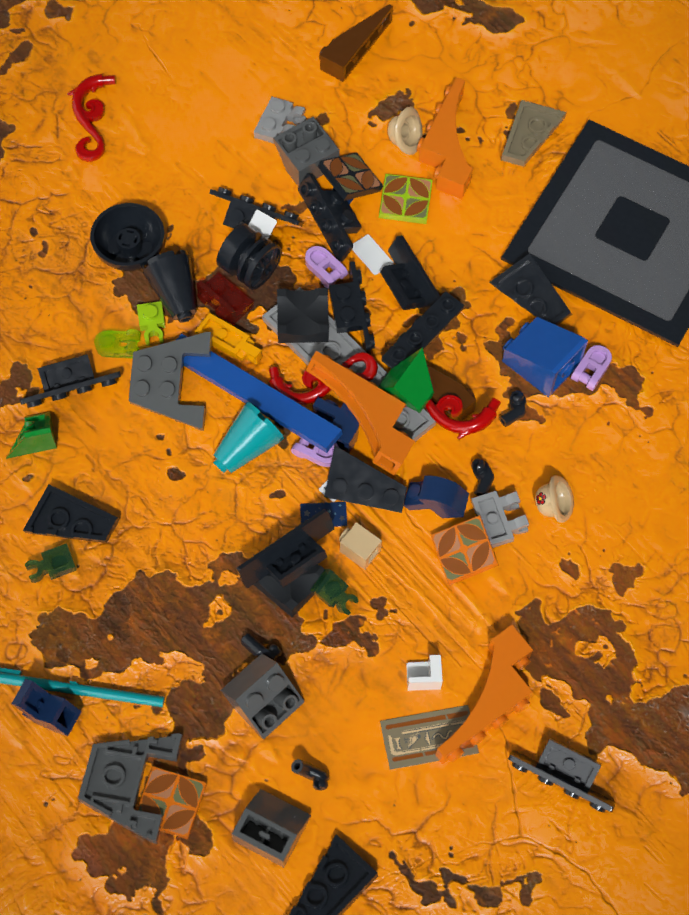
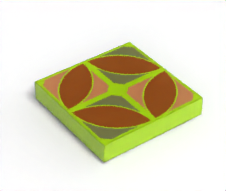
M385 174L379 218L427 224L433 180Z

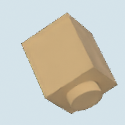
M357 522L351 529L346 528L339 538L340 552L364 570L381 551L382 540Z

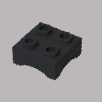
M317 288L309 291L277 289L278 343L329 342L328 288Z
M317 564L284 588L270 574L253 585L293 618L328 581V571Z

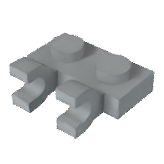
M271 97L253 132L254 138L274 144L273 137L295 126L286 124L287 121L293 122L296 125L306 121V117L303 116L305 108L300 106L294 107L292 102Z
M497 491L471 498L476 517L481 516L493 548L513 542V534L528 532L527 526H529L526 515L508 521L504 510L512 511L519 509L518 503H520L517 491L503 497H499Z

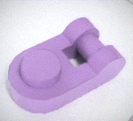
M314 246L306 252L305 263L307 268L320 279L326 288L329 289V285H335L336 280L339 278L343 279L348 275L345 266L327 249ZM330 267L333 271L328 273L326 269Z
M601 345L591 347L573 372L571 379L577 383L580 381L586 384V388L594 391L610 365L612 359L610 351ZM587 368L594 372L592 376L585 373Z
M303 438L293 445L291 452L295 456L305 458L322 467L331 466L334 447H338L335 443L327 453L316 446L312 450L308 448V445L311 443Z

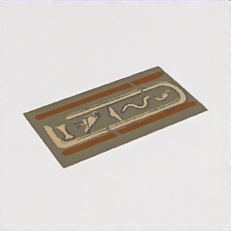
M468 705L380 721L389 769L439 761L436 757L437 748L447 741L470 715ZM470 743L463 749L464 754L462 756L478 754V746H473Z

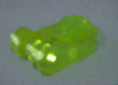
M135 329L127 331H102L94 340L96 351L103 357L133 358V352L139 350L137 343L140 342L141 332ZM121 342H122V343H127V345L124 346V347H121Z

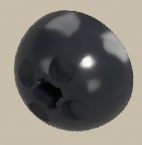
M122 203L106 209L95 219L90 232V240L95 253L106 265L120 271H135L142 269L143 265L145 267L148 266L147 261L160 253L164 243V226L159 216L150 208L136 203Z

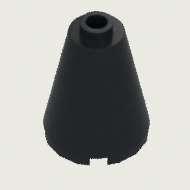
M180 250L181 254L176 255L174 251H167L150 258L147 261L148 266L145 267L143 265L142 270L172 319L178 320L179 323H184L193 319V315L196 313L191 258L188 251Z

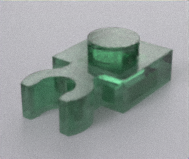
M67 543L42 552L43 560L41 561L30 560L25 563L27 571L33 568L38 569L37 573L29 576L32 583L41 581L44 575L48 573L51 580L77 570Z
M325 569L310 589L327 606L334 608L336 605L337 610L343 614L350 615L351 613L346 608L348 600L356 604L359 602L355 595L345 593L349 585L330 569Z

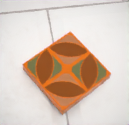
M480 515L431 535L449 585L499 566Z
M152 766L137 811L162 815L163 821L160 831L189 839L207 783Z

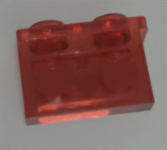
M219 272L205 284L201 280L196 284L198 299L206 306L209 304L220 319L227 320L232 325L254 307V301Z

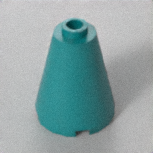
M250 402L243 406L213 454L216 458L213 463L223 473L227 470L233 473L284 439L283 434L268 418H265L260 413L261 411Z

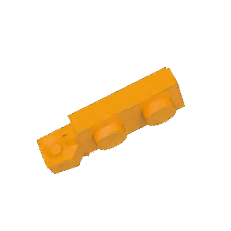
M208 313L194 331L195 335L211 332L212 345L235 359L243 361L245 358L256 365L262 359V350L254 346L255 342L251 340L250 335L211 313Z

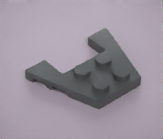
M205 332L133 352L129 391L130 404L204 431L205 406L180 405L184 357H211L212 333Z
M176 733L171 734L169 737L154 738L153 736L148 737L146 740L138 741L121 740L93 744L78 796L79 802L151 843L157 844L163 821L162 815L137 811L135 806L147 759L153 757L177 762L183 739L182 734Z

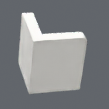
M430 655L428 662L407 663L408 691L441 690L443 682L441 655Z

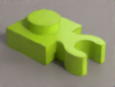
M162 302L138 304L140 331H145L144 339L146 345H150V338L152 336H158L159 342L162 344L164 336L160 328H165Z

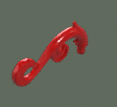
M103 74L89 76L68 92V96L73 95L72 109L77 121L98 144L95 150L90 151L85 149V146L91 142L89 137H84L78 141L75 151L77 156L83 161H96L105 152L104 141L91 124V122L98 121L103 117L104 105L98 99H91L85 104L86 108L91 110L85 111L83 109L84 98L90 91L95 92L97 88H104V85H115V75L103 76Z
M365 352L351 356L341 365L345 368H350L356 362H365L366 369L362 373L355 374L367 381H371L376 376L378 370L374 357ZM271 367L269 369L271 377L269 381L270 386L300 405L313 403L318 397L323 398L331 391L321 380L304 371L302 381L307 388L313 389V383L316 381L319 384L309 392H294L289 389L292 387V384L285 383L284 378L280 376L278 367Z
M446 395L438 401L437 405L430 399L425 407L438 425L453 433H459L457 439L460 440L469 434L477 433L487 428L496 418V411L501 402L496 398H492L487 407H484L480 413L473 414V419L467 421L454 420L445 414L447 410H452L450 413L452 418L461 415L463 403L457 396Z

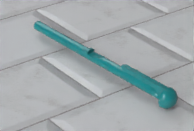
M0 668V684L21 687L25 679H28L47 691L164 707V696L83 685L75 681L64 683L50 679L23 676L20 670Z

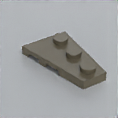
M521 100L501 160L524 167L565 119L566 112Z

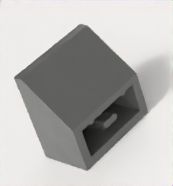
M314 117L273 137L284 167L297 186L300 185L307 173H312L315 179L324 175L318 168L320 161L339 157V148Z
M260 654L221 689V692L236 712L262 739H265L305 702L278 663L264 654Z
M260 789L245 808L232 832V838L234 842L284 868L311 815Z

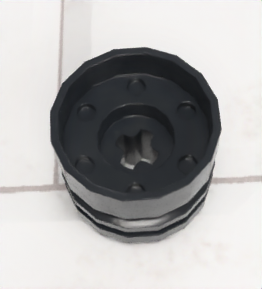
M244 223L237 226L222 243L216 259L217 266L231 276L237 275V280L245 283L251 290H255L261 287L276 270L281 259L282 248L276 243H272L269 238H262L260 232Z

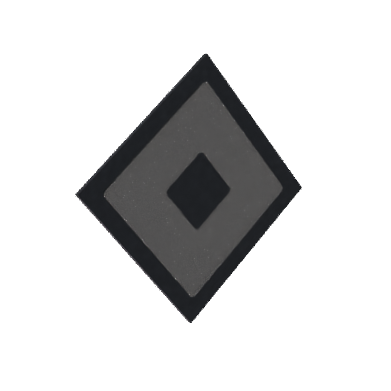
M589 119L504 252L501 260L514 265L530 253L553 286L678 347L689 329V166Z

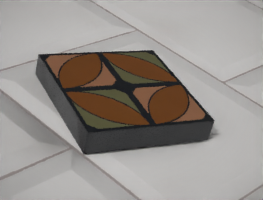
M358 153L322 160L318 165L320 171L344 201L380 192L383 187Z

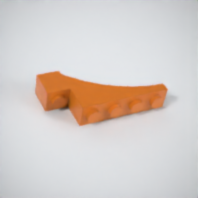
M456 77L453 85H448L444 102H439L435 112L436 117L434 120L431 119L426 129L427 135L425 138L421 137L417 151H420L419 162L437 168L434 174V179H437L436 189L462 199L471 182L473 167L468 165L457 135L456 114L464 94L465 80Z
M316 351L306 371L321 380L335 392L350 409L364 431L374 456L372 463L395 475L415 442L405 432L393 428L406 404L400 401L397 396L388 394L378 388L375 383L358 376L353 370L336 363L330 356Z
M510 625L490 640L488 649L491 652V662L485 688L466 721L447 741L437 748L436 757L442 764L448 760L451 763L456 761L464 754L463 749L470 743L473 746L477 745L487 736L485 732L492 727L497 730L509 720L507 718L509 714L514 711L518 714L530 705L528 700L532 695V690L515 669L519 672L531 662L529 659L533 649L513 625Z

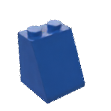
M536 317L531 323L527 322L523 325L515 339L511 338L503 347L504 355L502 362L549 398L575 371L583 358L588 340Z

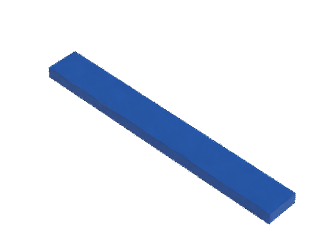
M181 334L176 340L186 338L187 336ZM212 351L211 357H184L183 366L242 402H250L261 411L260 413L326 453L343 434L342 429Z

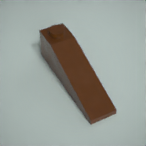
M388 4L334 38L327 47L324 46L319 54L320 70L344 82L392 22L393 6Z
M389 344L386 347L385 353L392 347V345ZM427 365L434 391L431 397L434 404L437 405L438 401L446 395H454L462 400L463 411L458 417L452 418L450 414L452 410H447L445 412L446 416L462 421L472 414L476 405V398L469 388H464L458 381Z

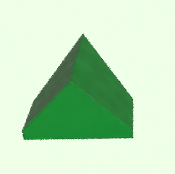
M423 347L392 368L378 386V388L388 394L397 396L400 401L406 404L405 406L418 413H421L434 394Z
M50 412L24 417V425L6 459L57 448Z

